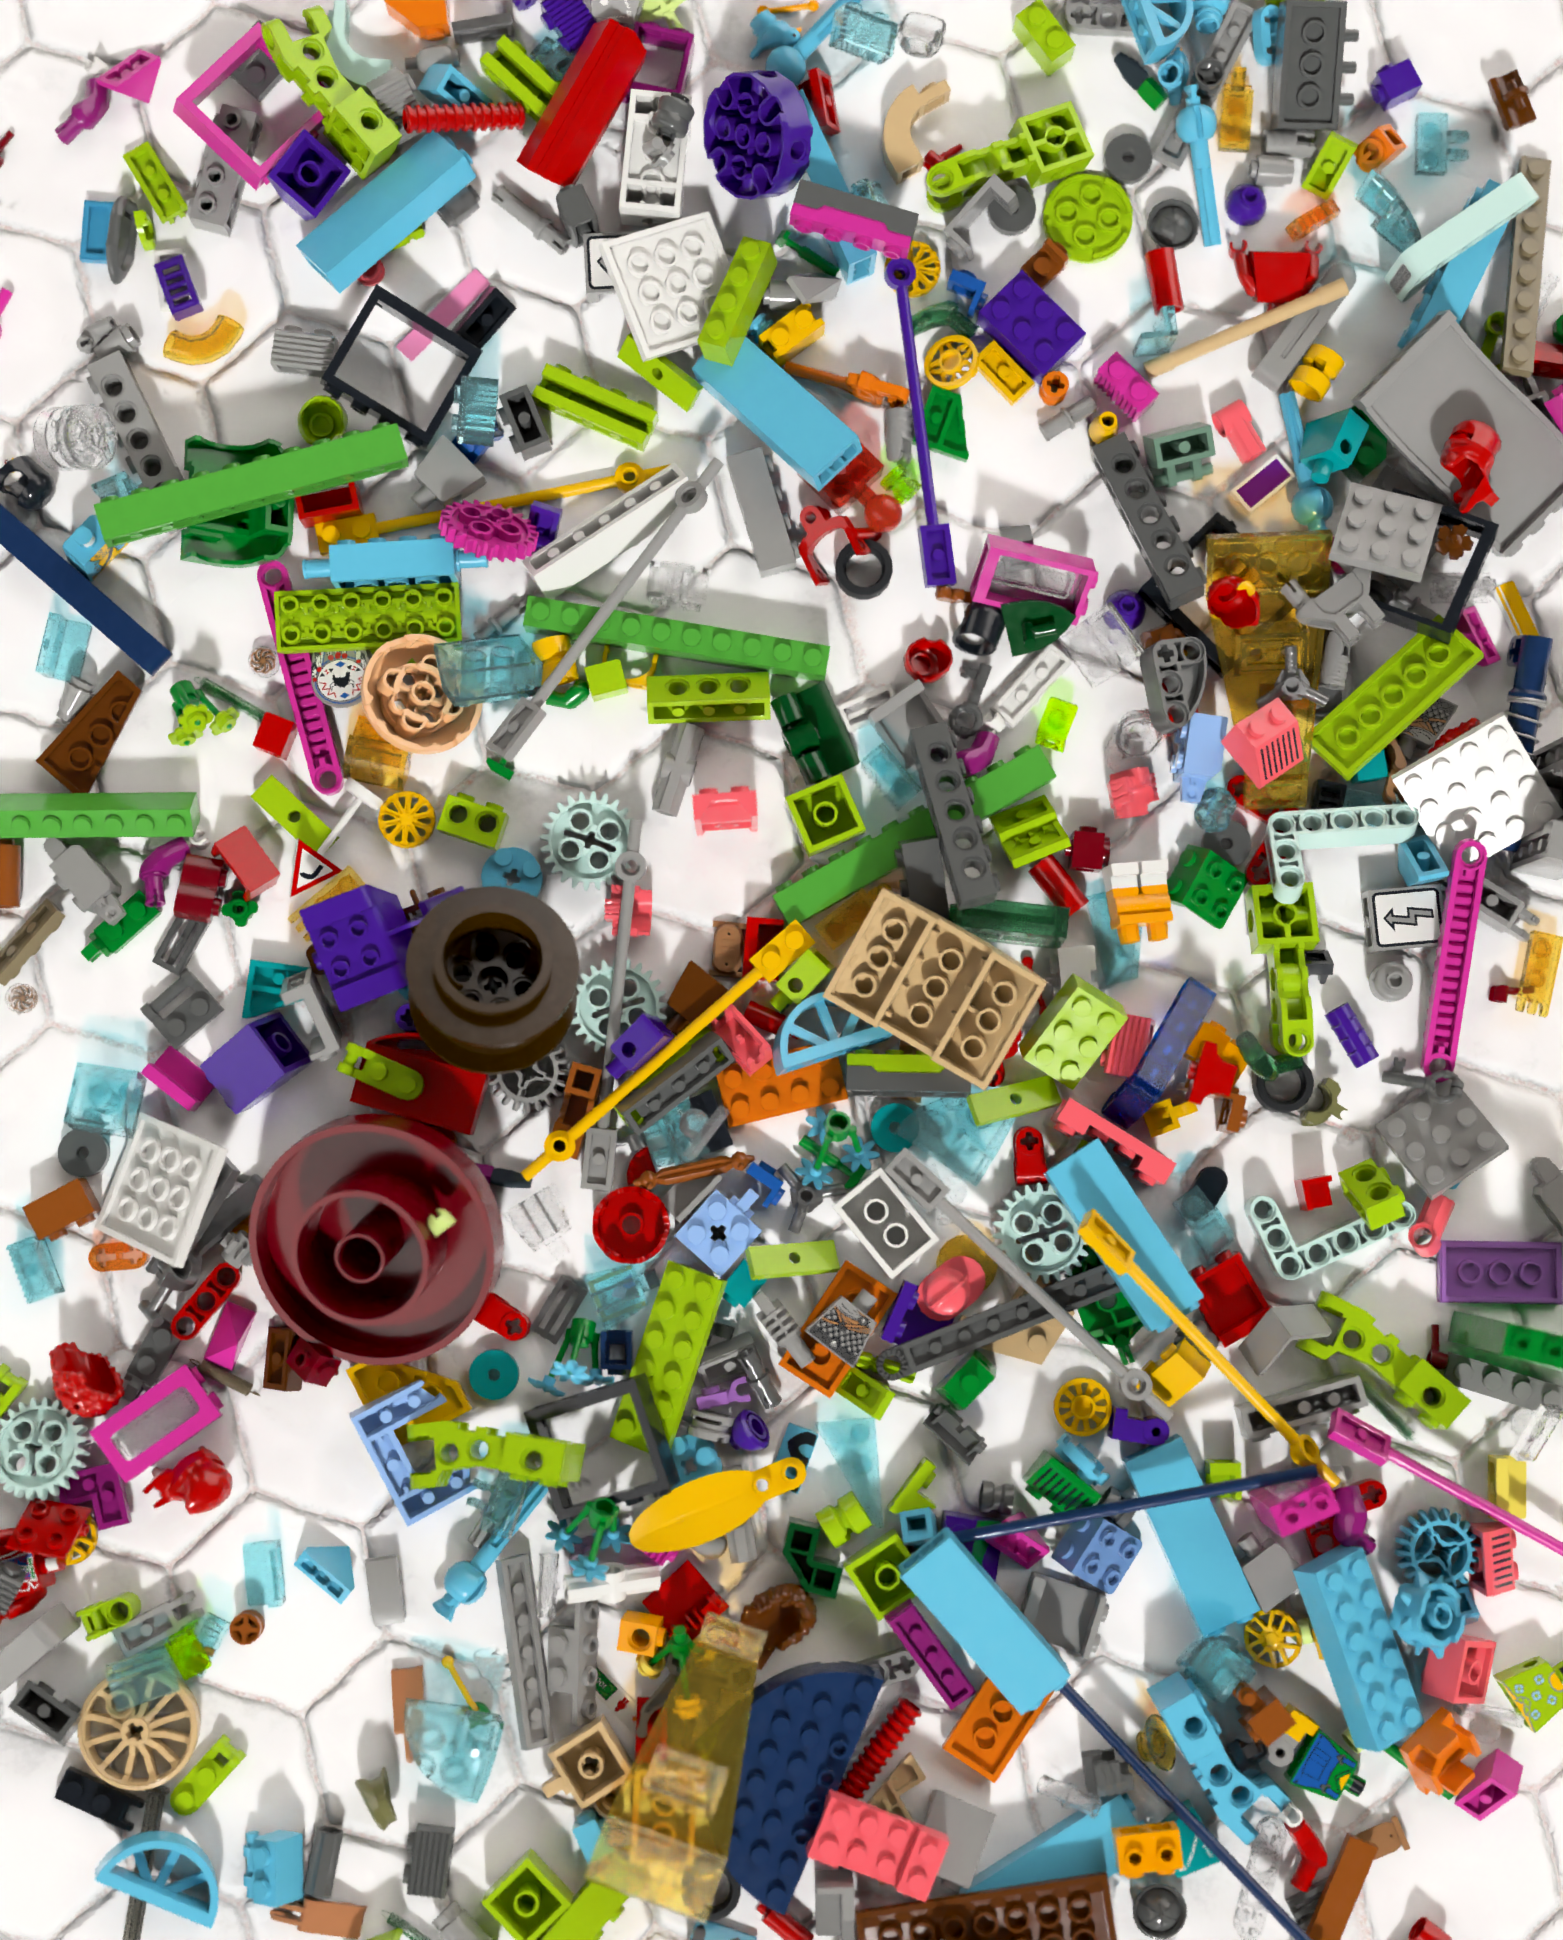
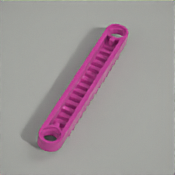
M275 560L259 566L257 580L277 651L274 592L294 591L288 570L281 562ZM271 569L281 571V580L276 584H269L265 580L266 573ZM277 653L312 784L321 794L333 796L343 789L345 783L344 774L329 722V716L326 711V705L316 697L311 684L312 655L311 653ZM325 772H333L336 775V783L331 788H324L320 784L321 775Z
M1472 838L1463 839L1455 845L1450 873L1447 877L1448 886L1445 890L1446 899L1443 903L1444 911L1442 913V924L1440 925V936L1438 937L1439 945L1436 949L1437 958L1434 962L1435 971L1432 975L1433 984L1430 988L1431 996L1429 997V1008L1427 1009L1428 1017L1425 1021L1426 1030L1423 1033L1424 1043L1421 1069L1426 1077L1433 1074L1429 1070V1065L1435 1058L1445 1060L1446 1066L1444 1070L1453 1072L1455 1068L1487 863V850L1485 846ZM1470 846L1476 847L1478 850L1477 859L1472 863H1465L1462 859L1463 850ZM1441 1077L1436 1082H1443L1449 1078Z

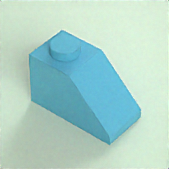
M432 64L417 88L419 92L433 104H438L439 107L442 104H448L449 107L451 104H457L460 107L461 103H465L467 106L470 103H475L476 106L479 103H484L487 106L489 102H493L451 64Z
M1427 835L1413 837L1405 843H1398V871L1407 887L1436 882L1449 876L1447 866Z

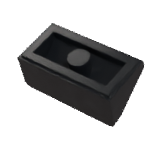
M489 286L451 331L482 349L517 308L497 287Z

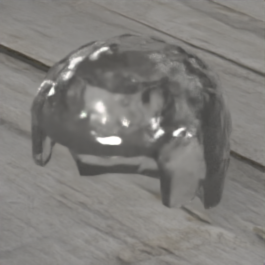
M914 11L908 12L903 20H901L897 32L900 49L915 59L924 60L933 57L942 47L946 33V22L944 19L930 14Z

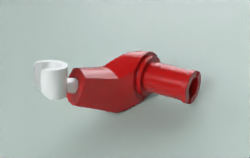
M1289 1803L1288 1805L1291 1808L1289 1815L1285 1816L1282 1812H1279L1278 1817L1283 1820L1285 1828L1302 1857L1290 1880V1884L1308 1893L1319 1868L1327 1866L1328 1855L1317 1834L1304 1819L1302 1812Z

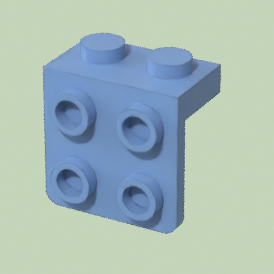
M1104 1517L1071 1523L1051 1558L1077 1577L1107 1594H1112L1142 1548V1542Z

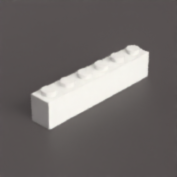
M675 462L544 546L532 554L531 557L529 556L523 560L522 563L543 596L553 599L561 595L565 590L586 579L590 574L605 564L612 562L616 557L658 531L678 506L675 502V495L683 484L689 482L688 477Z

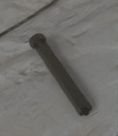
M162 1785L144 1790L148 1794L141 1833L159 1831L165 1795L170 1793V1788ZM156 1849L143 1851L151 1875ZM135 1863L134 1872L139 1874L137 1865ZM130 1896L122 1940L141 1939L147 1902Z

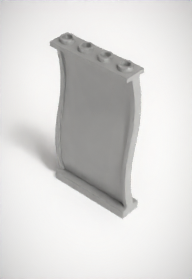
M1450 310L1439 311L1351 402L1367 415L1389 442L1457 510H1459L1460 504L1454 502L1453 494L1462 486L1457 477L1441 466V451L1444 448L1445 442L1450 437L1453 428L1462 421L1473 419L1485 422L1492 427L1502 441L1501 450L1496 454L1489 474V484L1494 489V493L1499 497V500L1492 507L1484 501L1478 502L1467 513L1499 524L1497 536L1492 545V553L1497 557H1511L1523 547L1522 541L1529 534L1537 533L1545 525L1544 520L1552 512L1556 513L1563 508V434L1483 354L1456 322L1457 317Z

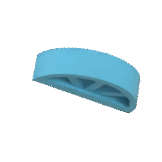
M1121 0L1144 65L1153 64L1166 58L1175 49L1189 28L1193 17L1192 0ZM1168 3L1173 18L1153 4ZM1159 23L1173 31V34L1164 38Z
M824 992L817 993L799 1003L785 1018L777 1031L773 1044V1064L776 1076L887 1041L893 1034L869 1024L871 1028L853 1033L859 1017L850 1013L839 1038L827 1006H840L824 998ZM816 1008L828 1041L793 1024L794 1021L804 1012ZM789 1034L813 1046L788 1054Z
M148 1831L133 1835L110 1849L95 1869L94 1881L210 1929L214 1924L218 1910V1888L215 1870L202 1848L183 1835L169 1831ZM149 1849L170 1850L154 1881L143 1851ZM180 1854L191 1859L201 1869V1872L165 1885ZM133 1855L139 1874L117 1864L128 1856ZM207 1881L209 1886L208 1902L181 1891Z

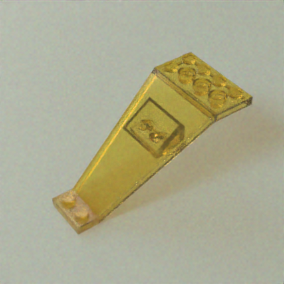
M1331 530L1206 535L1205 576L1207 583L1204 585L1206 603L1209 586L1212 582L1224 576H1238L1246 581H1251L1260 595V619L1257 626H1247L1239 629L1229 628L1223 625L1219 619L1212 618L1213 615L1208 610L1233 727L1260 708L1255 700L1275 688L1274 684L1282 669H1285V654L1281 653L1284 646L1297 645V666L1306 676L1310 683L1309 686L1318 690L1325 629L1301 624L1295 617L1296 609L1280 593V590L1286 583L1290 587L1289 581L1292 579L1298 581V584L1310 598H1316L1329 588L1331 560H1328L1332 547L1333 535ZM1254 649H1259V650H1260V653H1259V654H1257V655H1250V653H1251L1252 650H1254ZM1304 697L1302 700L1283 701L1281 698V701L1298 720L1304 759L1260 790L1243 771V806L1245 810L1306 807L1316 703Z
M708 1611L698 1640L607 1814L584 1879L706 1924L728 1860L757 1665L768 1636L767 1632ZM667 1770H674L677 1776L673 1779H668L664 1773ZM703 1781L707 1787L704 1790H698L695 1787V1783Z

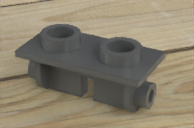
M942 1402L940 1404L937 1403L923 1424L969 1466L976 1455L981 1454L987 1447V1444L984 1442L985 1438L981 1437L969 1425L963 1428L961 1424L964 1420L948 1404L945 1406Z

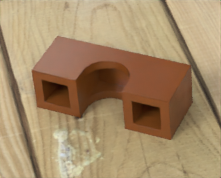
M572 1061L564 1089L562 1106L552 1132L558 1130L567 1132L594 1108L602 1082V1069ZM586 1132L575 1141L576 1147L571 1157L572 1159L579 1160ZM557 1140L553 1146L554 1150L563 1152L566 1148L565 1142Z

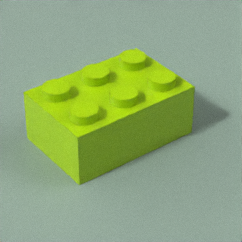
M1072 973L1018 1046L1023 1060L1073 1090L1128 1020V1016L1121 1003Z

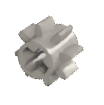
M240 1230L237 1234L228 1232L219 1243L225 1248L220 1254L221 1257L237 1269L242 1264L246 1267L248 1265L251 1266L249 1233L244 1230Z

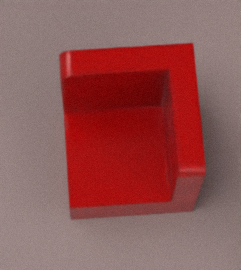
M266 712L252 745L262 752L287 760L298 733L297 725L291 720Z
M1319 1175L1294 1180L1300 1211H1311L1314 1208L1333 1205L1328 1182L1333 1181L1332 1175Z

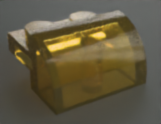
M359 715L353 734H350L344 756L343 777L344 779L350 777L358 782L404 791L411 768L413 753L403 751L388 743L374 730L366 716Z

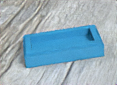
M84 200L80 260L82 263L107 264L105 245L110 213L114 202Z

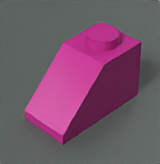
M1498 1748L1479 1761L1473 1770L1475 1777L1457 1795L1454 1804L1477 1820L1482 1821L1517 1796L1524 1766Z

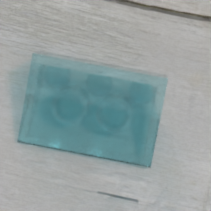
M520 634L434 644V653L442 689L454 707H468L471 704L498 703L499 701L510 699L520 700L522 696L527 699L528 697H533L541 687L543 663Z

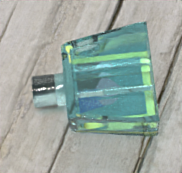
M634 1264L595 1271L583 1276L605 1331L649 1305L645 1292L659 1287L661 1283L655 1268L638 1275Z

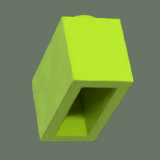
M1036 0L1015 16L1012 32L1047 77L1072 60L1076 44L1042 0Z

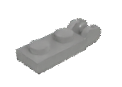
M192 1590L173 1601L168 1600L132 1619L127 1624L112 1630L125 1659L182 1630L184 1625L203 1616L205 1613L200 1608L194 1609L180 1619L175 1610L176 1607L192 1601L196 1597L194 1591Z

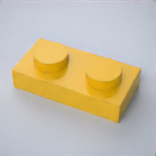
M995 340L979 353L980 360L977 370L1011 406H1014L1034 387L1035 382Z

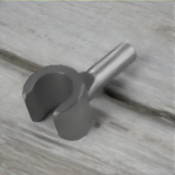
M634 1133L617 1140V1147L628 1144L631 1152L647 1146L642 1133L639 1136Z

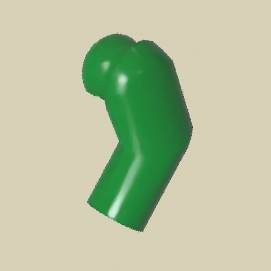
M579 679L564 693L553 691L547 698L546 705L575 709L589 696L588 682Z

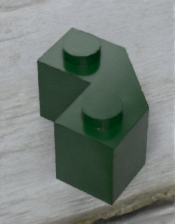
M1353 405L1351 409L1369 424V428L1352 464L1340 471L1351 482L1360 484L1387 458V438L1361 409L1359 410Z
M789 1516L782 1544L783 1555L805 1592L836 1599L843 1572L842 1562L814 1555L821 1530L820 1524Z

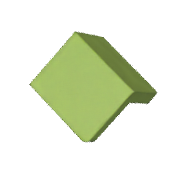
M619 659L584 667L593 702L629 693Z
M1205 1459V1485L1241 1478V1462L1238 1460ZM1242 1491L1209 1498L1231 1497L1234 1500H1242Z

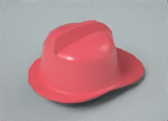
M956 1256L941 1264L919 1284L917 1293L920 1294L917 1304L921 1311L928 1318L936 1321H947L963 1312L983 1293L986 1282L985 1273L981 1265L974 1259L966 1256Z

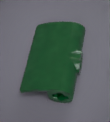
M821 681L796 694L795 692L787 693L770 702L783 731L781 735L784 745L791 758L794 757L807 787L838 775L860 763L825 681Z

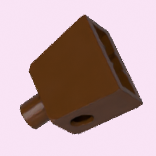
M691 960L666 1003L676 1012L668 1021L666 1027L677 1036L724 995L728 989Z

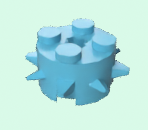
M1417 1572L1414 1583H1404L1399 1586L1398 1594L1394 1599L1393 1611L1389 1616L1390 1626L1394 1631H1397L1405 1643L1415 1647V1655L1419 1656L1424 1647H1430L1437 1658L1444 1657L1446 1646L1450 1643L1458 1642L1464 1631L1466 1615L1460 1613L1459 1599H1461V1596L1452 1586L1444 1583V1575H1440L1435 1583H1430L1422 1572Z

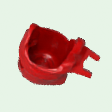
M1473 419L1462 421L1453 428L1440 455L1441 466L1457 477L1462 486L1453 494L1454 502L1460 504L1459 511L1461 513L1469 512L1478 502L1484 501L1492 507L1499 500V497L1494 493V489L1489 484V474L1494 464L1495 456L1501 450L1502 441L1492 427L1485 422Z
M202 1445L198 1447L199 1451L193 1452L179 1461L174 1469L155 1467L151 1471L154 1477L142 1492L147 1494L153 1488L159 1492L160 1499L152 1505L154 1509L176 1500L184 1502L185 1508L190 1515L200 1514L219 1507L229 1498L233 1487L232 1476L224 1467V1462L215 1453Z

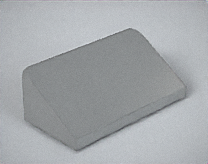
M749 1331L732 1337V1340L727 1339L705 1348L698 1368L705 1387L718 1385L746 1374L741 1363L736 1358L737 1354L745 1348L754 1347L761 1361Z

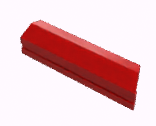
M612 18L593 24L516 160L518 163L560 186L576 185L645 62L647 51L634 30L620 25L619 22Z

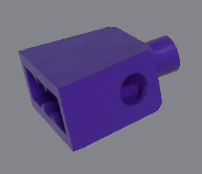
M643 1013L611 1045L610 1049L616 1056L605 1065V1068L615 1079H619L628 1069L636 1072L675 1036L657 1016ZM634 1047H636V1053H635V1055H633V1048H634Z

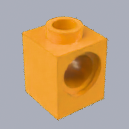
M627 1610L620 1620L617 1650L654 1657L659 1647H664L667 1628H663L664 1616ZM637 1629L647 1631L650 1638H642L638 1634Z

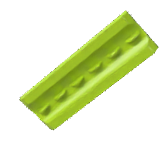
M459 582L274 592L277 653L297 654L379 649L388 641L390 642L408 634L434 636L451 645L462 643Z

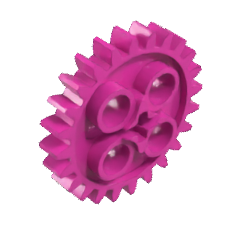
M462 500V504L454 501L452 506L446 505L445 510L442 509L438 529L441 530L440 535L446 537L445 541L454 542L453 548H464L465 554L475 553L476 558L482 555L486 556L488 561H492L493 557L501 562H504L505 558L515 562L516 557L525 560V556L531 557L532 552H535L539 532L536 531L537 526L531 525L530 519H522V513L514 514L512 513V508L504 509L501 504L491 506L489 501H486L485 504H480L477 500H474L473 504L466 500Z

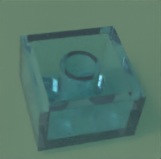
M77 1062L63 1122L73 1130L134 1139L147 1079L139 1071Z

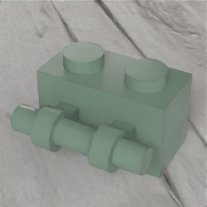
M1196 422L1142 436L1147 466L1156 469L1163 468V474L1153 476V486L1155 488L1161 486L1170 488L1177 486V482L1189 479L1194 482L1202 480L1203 476L1213 474L1211 462L1201 463L1202 458L1216 455L1210 424ZM1189 462L1188 468L1176 470L1175 465Z

